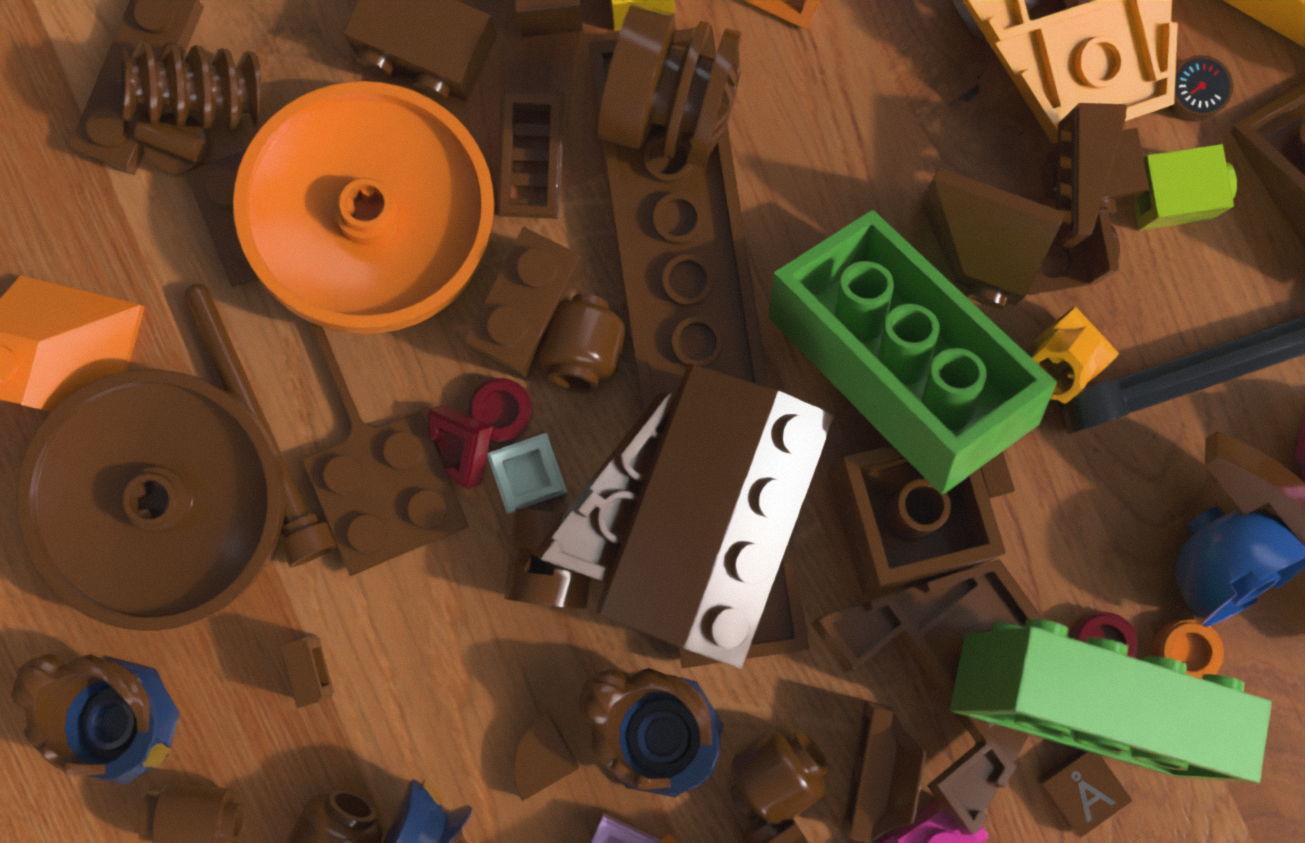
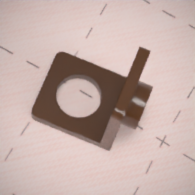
M1107 207L1099 209L1094 229L1089 237L1073 248L1063 247L1069 258L1066 272L1062 276L1051 278L1042 275L1038 271L1027 294L1036 295L1094 285L1119 270L1120 244L1117 232L1111 225ZM1056 234V236H1055V238H1054V240H1053L1052 243H1055V244L1060 245V243H1057V234Z

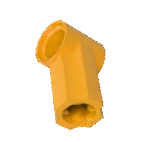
M1074 306L1032 342V345L1037 350L1031 358L1057 382L1050 399L1059 400L1066 404L1080 393L1089 381L1104 370L1118 356L1119 352L1087 317Z

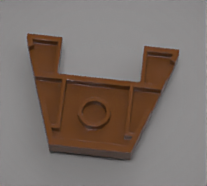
M999 559L818 617L811 624L845 672L855 670L899 635L946 702L951 706L966 633L991 631L993 623H1007L1025 627L1026 619H1044ZM955 713L974 739L975 746L931 781L927 787L962 835H974L985 822L988 815L984 812L998 788L1006 786L1016 769L1013 762L1029 734Z

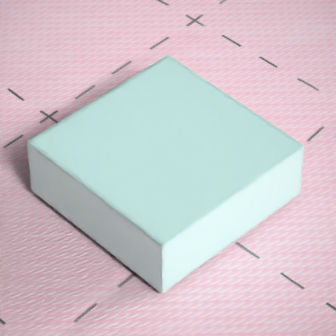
M547 433L487 453L507 514L514 513L516 508L525 509L568 494Z

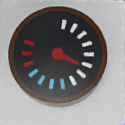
M1196 55L1185 59L1176 67L1174 105L1168 107L1176 116L1186 121L1201 122L1210 119L1221 111L1231 99L1233 80L1229 70L1222 62L1210 56Z

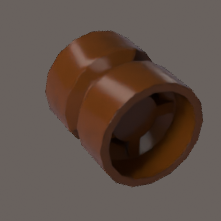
M515 509L511 544L520 551L518 559L508 563L504 599L549 606L587 609L591 577L559 565L555 566L553 574L546 573L545 560L533 556V553L564 513Z

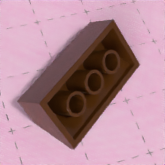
M688 364L595 613L684 649L742 669L834 415L780 391L702 366Z

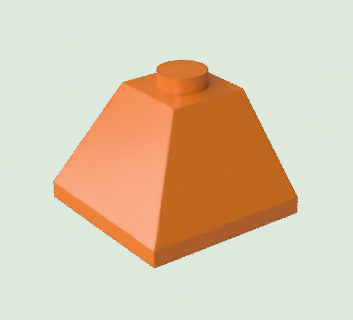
M20 275L0 298V400L52 412L62 401L87 384L109 375L127 371L145 306Z

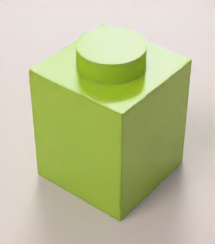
M1223 144L1152 154L1143 158L1149 190L1133 201L1138 231L1208 221L1234 207L1233 198L1237 191V178L1232 164L1226 162Z

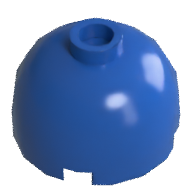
M1219 506L1203 512L1186 526L1192 536L1178 550L1174 564L1177 587L1185 604L1202 626L1209 627L1246 610L1259 602L1256 597L1273 585L1276 589H1279L1305 569V546L1280 516L1266 509H1255L1246 515L1240 509L1225 514Z

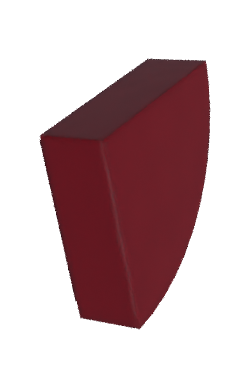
M445 405L430 408L428 413L429 435L431 441L437 440L441 454L448 464V467L445 468L446 472L455 482L466 489L481 485L492 426Z

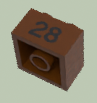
M893 445L845 456L828 472L863 595L981 565L1006 554L980 468L943 495Z

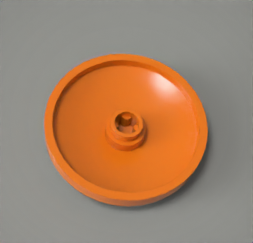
M358 81L333 84L302 95L275 113L261 127L247 148L238 169L234 186L233 210L236 232L242 250L257 278L277 301L299 317L316 325L346 333L375 334L401 330L434 316L451 304L468 287L484 261L490 244L494 220V195L490 172L485 158L469 131L454 115L432 99L416 91L382 82Z

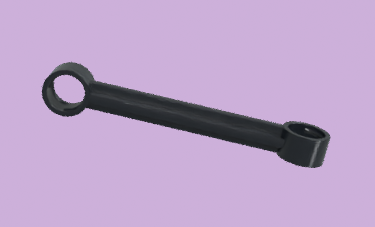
M1305 315L1084 388L1066 404L1056 400L1067 433H1075L1305 355Z

